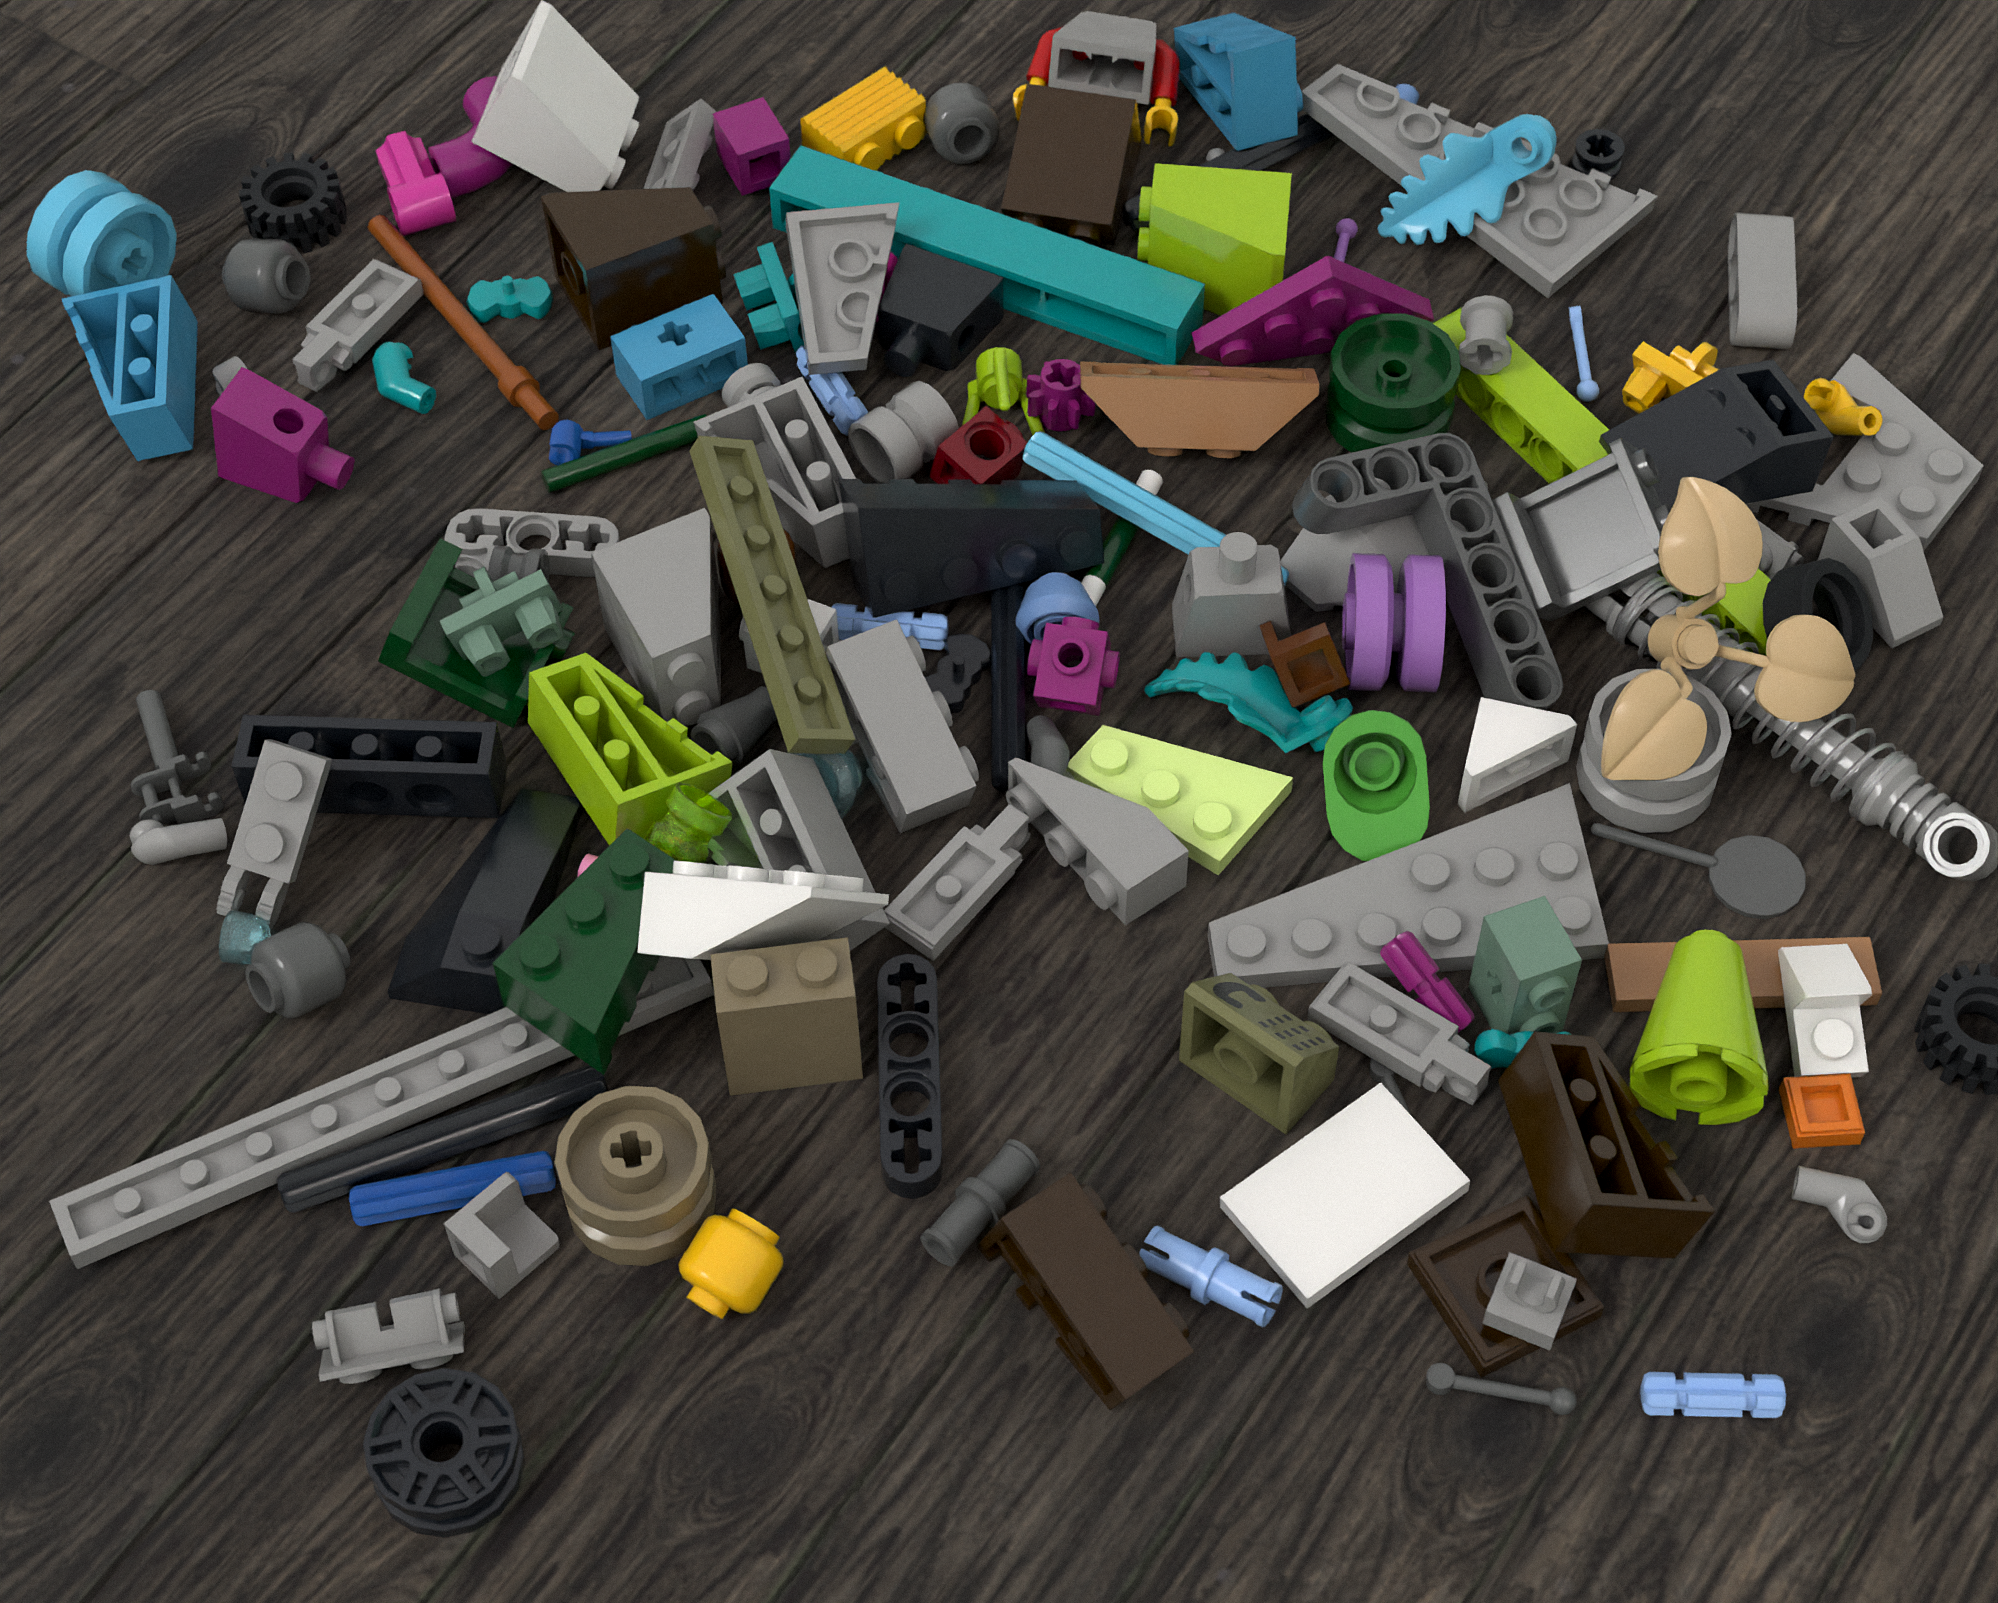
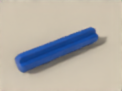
M539 1151L357 1185L350 1189L351 1214L356 1225L367 1226L462 1208L505 1172H509L519 1182L522 1196L551 1191L555 1188L556 1183L552 1157L547 1151Z

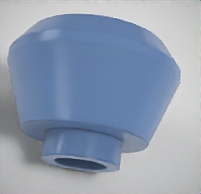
M1048 573L1041 576L1027 588L1016 615V626L1023 634L1024 639L1032 644L1033 639L1043 640L1046 623L1062 625L1063 617H1080L1099 623V612L1080 581L1064 573Z

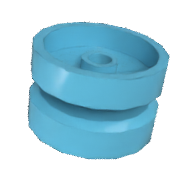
M85 170L63 179L47 193L35 210L27 233L26 255L33 273L60 292L76 296L168 276L175 257L177 234L171 216L159 205L140 194L132 193L123 184L104 173Z

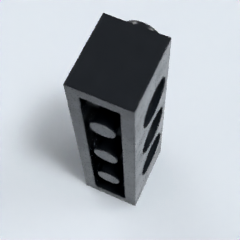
M243 715L232 770L245 803L264 741L272 739L332 759L316 813L499 818L508 766L497 722Z

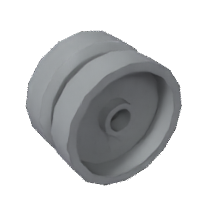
M1636 669L1612 678L1595 696L1576 765L1579 789L1593 810L1617 826L1641 833L1671 832L1693 823L1710 805L1732 734L1728 712L1712 690L1693 677L1686 675L1693 686L1687 700L1696 703L1702 708L1707 721L1705 744L1695 763L1678 776L1664 780H1610L1604 778L1601 774L1602 746L1613 707L1624 687L1633 678L1643 672L1652 670Z

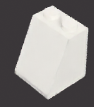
M541 0L500 70L472 142L566 192L600 191L602 186L612 189L625 164V159L618 156L620 149L624 152L627 150L639 126V122L632 119L639 96L552 5Z

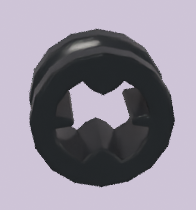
M1592 129L1581 133L1576 140L1575 153L1572 160L1573 170L1589 175L1591 170L1594 169L1611 176L1610 181L1615 179L1620 173L1621 159L1624 154L1625 145L1623 140L1609 130Z

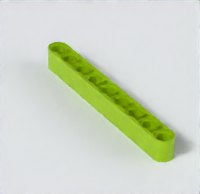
M1462 307L1433 323L1449 335L1458 350L1466 335V331L1460 323ZM1507 334L1506 340L1512 348L1510 364L1505 366L1500 372L1490 375L1475 374L1460 364L1461 372L1456 395L1549 484L1608 455L1599 443L1601 434L1609 431V429ZM1758 568L1754 576L1748 581L1737 584L1725 583V597L1701 612V616L1707 614L1717 615L1720 620L1721 630L1726 628L1736 629L1739 633L1740 644L1754 642L1758 647V654L1767 656V637L1763 625V599L1771 579ZM1661 570L1656 572L1661 577H1664ZM1672 592V593H1671V594H1673L1675 597L1678 598V596L1676 595L1675 592ZM1682 593V602L1689 600L1697 601L1705 595L1693 596ZM1708 619V621L1715 625L1713 620ZM1727 633V635L1734 639V636L1732 634ZM1746 647L1749 651L1753 652L1751 648Z

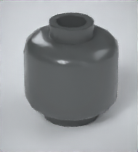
M952 83L941 87L930 97L926 105L923 122L934 149L943 159L955 164H971L982 160L993 150L999 138L1000 124L989 98L980 88L968 83Z
M251 238L239 241L230 250L223 265L222 280L229 298L238 308L248 312L281 314L292 311L306 295L310 284V270L307 262L293 244L277 239Z
M304 921L270 936L254 946L251 964L246 967L245 971L246 981L253 998L263 1010L269 1013L275 1011L280 1016L296 1019L343 994L346 985L345 969L350 966V956L344 942L335 933L327 934L318 925Z

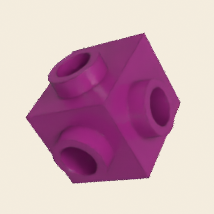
M1063 617L1062 625L1046 623L1043 640L1033 639L1029 653L1027 673L1028 676L1036 677L1033 696L1038 707L1095 716L1100 715L1104 687L1114 689L1116 685L1120 652L1111 650L1109 634L1106 631L1099 630L1098 622L1080 617ZM1073 660H1081V663L1076 667H1066Z

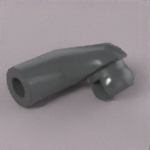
M1043 715L1035 716L1029 720L1025 727V733L1032 746L1031 763L1074 779V776L1066 770L1069 763L1068 745L1053 720Z

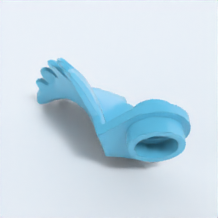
M1524 114L1490 130L1481 138L1457 133L1448 134L1443 140L1446 159L1442 160L1432 155H1424L1420 158L1419 164L1425 180H1420L1411 175L1405 176L1401 180V185L1408 194L1401 192L1390 194L1389 201L1393 208L1385 207L1381 209L1383 221L1378 226L1379 234L1385 238L1394 237L1399 244L1405 243L1409 234L1414 244L1421 245L1424 243L1427 231L1429 230L1433 241L1441 243L1446 239L1448 222L1452 223L1457 232L1464 237L1472 232L1475 212L1489 224L1497 222L1503 212L1508 186L1539 170L1552 159L1557 139L1552 124L1541 116ZM1521 137L1530 142L1532 151L1523 145Z

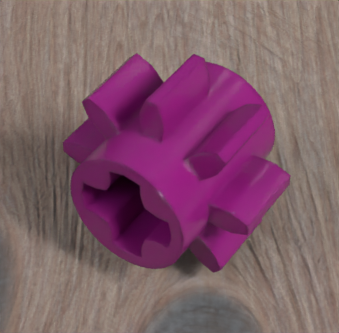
M1067 359L1044 362L1041 376H1027V414L1029 417L1039 416L1042 425L1047 429L1054 431L1078 429L1082 414L1086 416L1095 415L1096 403L1081 389L1080 365Z

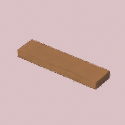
M1870 937L1733 940L1741 947L1754 1008H1785L1778 950L1781 947L1848 944L1872 989V996L1860 1006L1877 1005L1882 995ZM1677 942L1607 944L1604 958L1613 1012L1651 1011Z

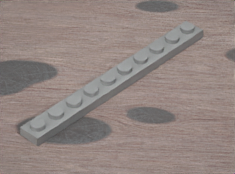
M661 955L654 971L649 970L636 997L637 1007L630 1022H624L618 1036L713 996L712 981L701 960ZM505 1007L66 1193L49 1202L69 1255L76 1268L79 1269L277 1183V1178L283 1173L381 1139L569 1058L574 1054Z

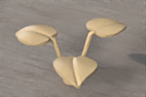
M1696 477L1681 478L1676 500L1663 525L1658 552L1661 571L1665 579L1675 589L1684 594L1705 596L1688 607L1679 606L1676 609V614L1660 617L1650 628L1648 634L1649 651L1657 661L1661 662L1662 670L1652 669L1639 674L1624 687L1617 698L1606 727L1602 746L1601 774L1604 778L1610 780H1664L1685 772L1698 759L1705 744L1707 721L1702 708L1696 703L1687 700L1693 686L1681 667L1700 669L1709 664L1714 656L1762 667L1763 669L1757 678L1754 688L1757 703L1775 718L1790 722L1812 721L1830 714L1846 700L1854 687L1855 671L1846 643L1836 627L1823 618L1801 614L1793 615L1778 623L1768 636L1766 644L1767 656L1719 645L1713 626L1703 619L1695 618V616L1725 597V583H1743L1752 578L1758 570L1762 557V533L1755 516L1735 494L1716 483Z

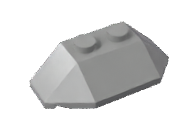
M1431 466L1437 474L1445 477L1442 471ZM1375 478L1381 486L1391 490L1386 482ZM1329 495L1326 497L1327 500L1336 503L1333 496ZM1412 514L1330 534H1315L1303 528L1280 562L1281 566L1289 572L1285 586L1315 612L1333 610L1334 605L1343 606L1344 594L1347 592L1348 572L1352 553L1384 554L1392 566L1394 593H1397L1401 565L1408 554H1429ZM1452 520L1455 526H1457L1460 530L1467 532V530L1462 524H1460L1458 521Z

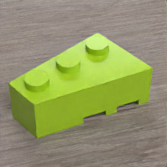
M583 653L529 672L528 724L609 846L627 828L646 841L684 828L675 817L729 779L732 772V761L719 751L713 755L709 754L687 737V727L674 718L668 722L643 704L644 695L589 654Z

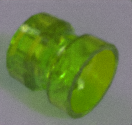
M678 782L666 800L667 813L663 819L653 821L643 839L677 861L704 863L709 856L707 845L713 836L722 835L732 819V814L723 803L707 792L693 785Z

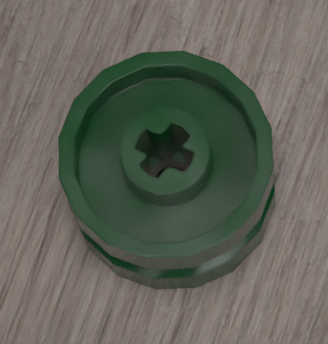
M1376 314L1354 322L1339 334L1331 351L1330 382L1327 386L1325 414L1326 426L1336 442L1353 453L1438 433H1448L1452 426L1455 408L1454 396L1458 390L1461 372L1459 350L1446 332L1428 320L1408 314Z

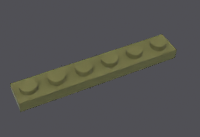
M699 435L689 452L788 753L845 754L855 741L754 442L753 440Z

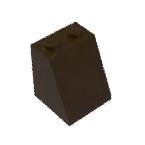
M1027 84L1001 207L1002 214L1073 239L1081 240L1096 247H1099L1100 243L1115 245L1123 216L1121 207L1127 201L1142 146L1136 99Z
M690 187L558 192L541 196L555 278L598 350L612 346L610 338L612 335L714 294L721 305L723 304L720 280L726 278V269L722 257L716 249L715 241L722 237L721 227L712 207H703Z

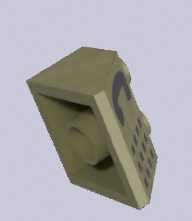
M1232 973L1192 982L1184 991L1179 1061L1287 1135L1334 1081L1340 1046L1333 1042L1330 1035L1321 1026L1311 1021L1300 1020L1279 1006L1277 1000L1266 989L1256 984L1248 985Z

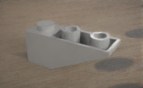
M1016 757L1008 762V791L1006 792L1008 805H1012L1030 817L1028 823L1031 822L1043 835L1047 848L1054 859L1064 867L1070 865L1084 880L1086 890L1095 904L1103 910L1110 908L1125 926L1186 887L1189 850L1149 808Z

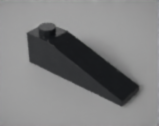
M521 789L407 935L387 991L390 999L483 1014H491L505 1008L492 963L554 902L583 811V805L577 797Z

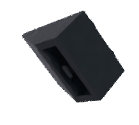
M1773 359L1721 368L1601 434L1599 443L1608 455L1612 453L1609 443L1619 438H1623L1639 450L1645 448L1654 460L1660 475V482L1654 484V488L1661 505L1668 503L1673 507L1679 484L1683 477H1696L1716 483L1735 494L1745 504L1812 492L1834 436Z

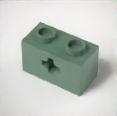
M1546 896L1483 917L1468 988L1491 1029H1498L1510 1035L1522 1031L1559 1033L1564 1028L1582 959Z

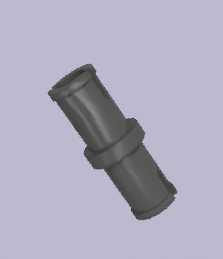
M1008 1139L999 1153L976 1178L967 1177L955 1189L956 1200L930 1228L924 1231L921 1236V1242L927 1252L940 1263L954 1266L959 1261L958 1259L986 1227H994L1002 1217L1007 1215L1006 1205L1040 1169L1041 1165L1036 1155L1023 1143L1014 1139Z

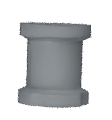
M1496 296L1475 297L1467 301L1461 309L1460 323L1466 331L1465 340L1459 345L1460 364L1475 374H1495L1510 364L1512 348L1506 340V332L1512 326L1513 310L1505 300Z

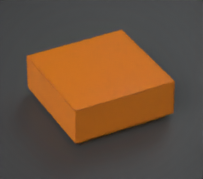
M1851 1074L1783 1078L1779 1092L1793 1149L1861 1144L1865 1130Z

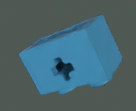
M714 294L610 336L616 376L646 420L722 389L733 373L748 365L745 337Z

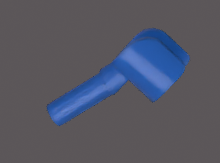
M561 420L555 424L551 431L549 460L551 463L559 465L579 458L581 448L592 449L594 447L617 445L631 440V431H583V428L576 422Z

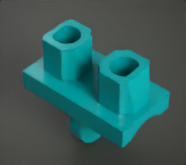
M770 242L757 247L762 264L733 275L746 310L774 300L777 302L748 313L760 349L762 350L791 340L796 354L797 350L804 346L798 312L794 276L792 274L786 279L774 244Z

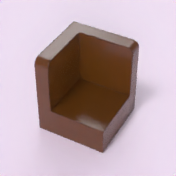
M1271 621L1259 625L1270 658L1292 708L1350 684L1325 622L1280 641Z

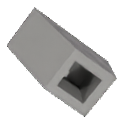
M1881 496L1831 519L1818 560L1831 558L1842 562L1857 576L1868 598L1873 628L1891 648L1941 625L1943 614L1920 538Z

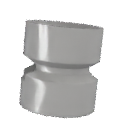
M916 381L896 393L891 401L886 404V408H874L851 424L848 430V437L852 451L866 473L878 484H888L889 479H909L920 471L923 462L927 463L935 459L938 446L957 431L959 426L950 406L939 392L929 384Z

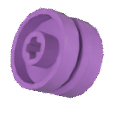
M1352 553L1348 572L1347 592L1344 594L1342 611V648L1345 650V671L1350 682L1347 685L1348 690L1380 691L1389 676L1391 653L1395 652L1396 677L1404 691H1437L1442 672L1446 621L1445 570L1443 558L1440 555L1408 554L1401 565L1397 593H1394L1392 566L1384 554Z

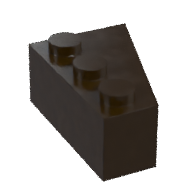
M1534 1032L1498 1082L1554 1252L1675 1259L1715 1213L1714 1209L1703 1194L1693 1198L1672 1168V1164L1678 1157L1666 1140L1656 1144L1635 1114L1641 1104L1594 1037Z
M1070 1172L1002 1217L977 1245V1248L989 1262L1000 1255L1004 1258L1024 1283L1016 1289V1296L1028 1310H1031L1038 1304L1060 1335L1056 1338V1345L1107 1408L1112 1410L1193 1353L1194 1350L1186 1340L1189 1338L1190 1333L1180 1313L1169 1302L1165 1301L1161 1304L1145 1281L1149 1274L1138 1252L1126 1242L1120 1244L1105 1223L1108 1214L1098 1194L1086 1183L1079 1185Z

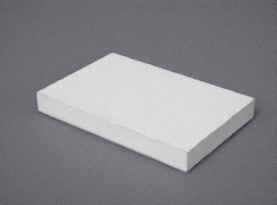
M1379 1083L1220 1197V1208L1308 1309L1468 1192L1470 1180L1385 1086Z

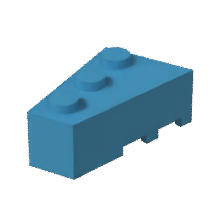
M1236 13L1174 28L1175 52L1180 60L1179 79L1236 151L1298 135L1297 113L1303 109V98L1296 80V37Z
M172 275L62 298L65 310L76 330L75 334L78 342L85 352L91 367L89 369L107 413L136 460L141 461L192 450L194 441L198 321Z

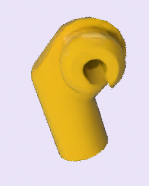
M1818 378L1806 387L1804 399L1816 411L1817 416L1831 433L1835 435L1871 436L1876 434L1881 428L1883 420L1880 411L1873 406H1858L1846 387L1838 381Z

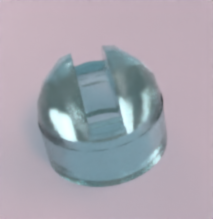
M230 910L224 919L219 941L220 960L239 965L251 964L254 946L272 936L270 928L264 919L252 913Z

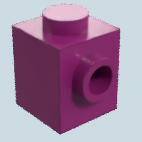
M764 97L713 113L717 155L741 195L770 187L791 159L789 138Z

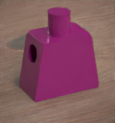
M241 367L211 407L219 477L294 503L304 501L317 481L341 490L348 482L354 468V458L329 447L328 417L324 412L256 373Z

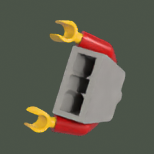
M1087 11L1081 12L1065 26L1049 30L1043 34L1026 75V79L1030 82L1029 84L1136 99L1137 103L1147 105L1151 102L1155 106L1146 115L1144 141L1150 144L1151 131L1156 128H1162L1170 134L1168 146H1172L1175 142L1178 115L1171 107L1177 103L1180 60L1170 46L1163 40L1156 39V23L1126 16ZM1026 85L1017 88L1013 94V103L1018 122Z

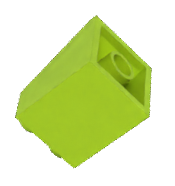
M1155 163L1152 187H1141L1139 221H1149V228L1140 227L1137 261L1148 262L1149 265L1205 283L1204 309L1220 316L1283 281L1292 173Z

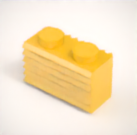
M885 66L801 118L802 146L877 171L886 159L891 160L893 155H899L902 149L909 150L914 148L921 139H924L927 133L923 122L926 100L922 94L918 95L915 88L911 89L908 83L904 84L900 77L896 78L894 72L889 73Z

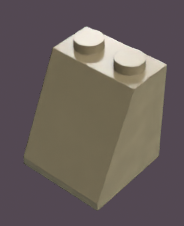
M848 937L710 954L716 1013L730 1096L863 1079L856 995Z

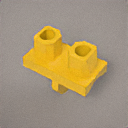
M1643 341L1632 354L1634 371L1622 390L1624 404L1640 414L1658 404L1662 398L1667 399L1718 371L1719 369L1714 367L1718 354L1717 348L1704 342L1691 353L1677 345L1668 357Z

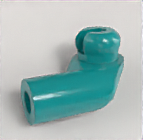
M383 343L376 350L372 359L379 393L383 397L418 413H428L435 403L436 390L409 376L411 364L407 362V359L413 358L412 351L404 343Z

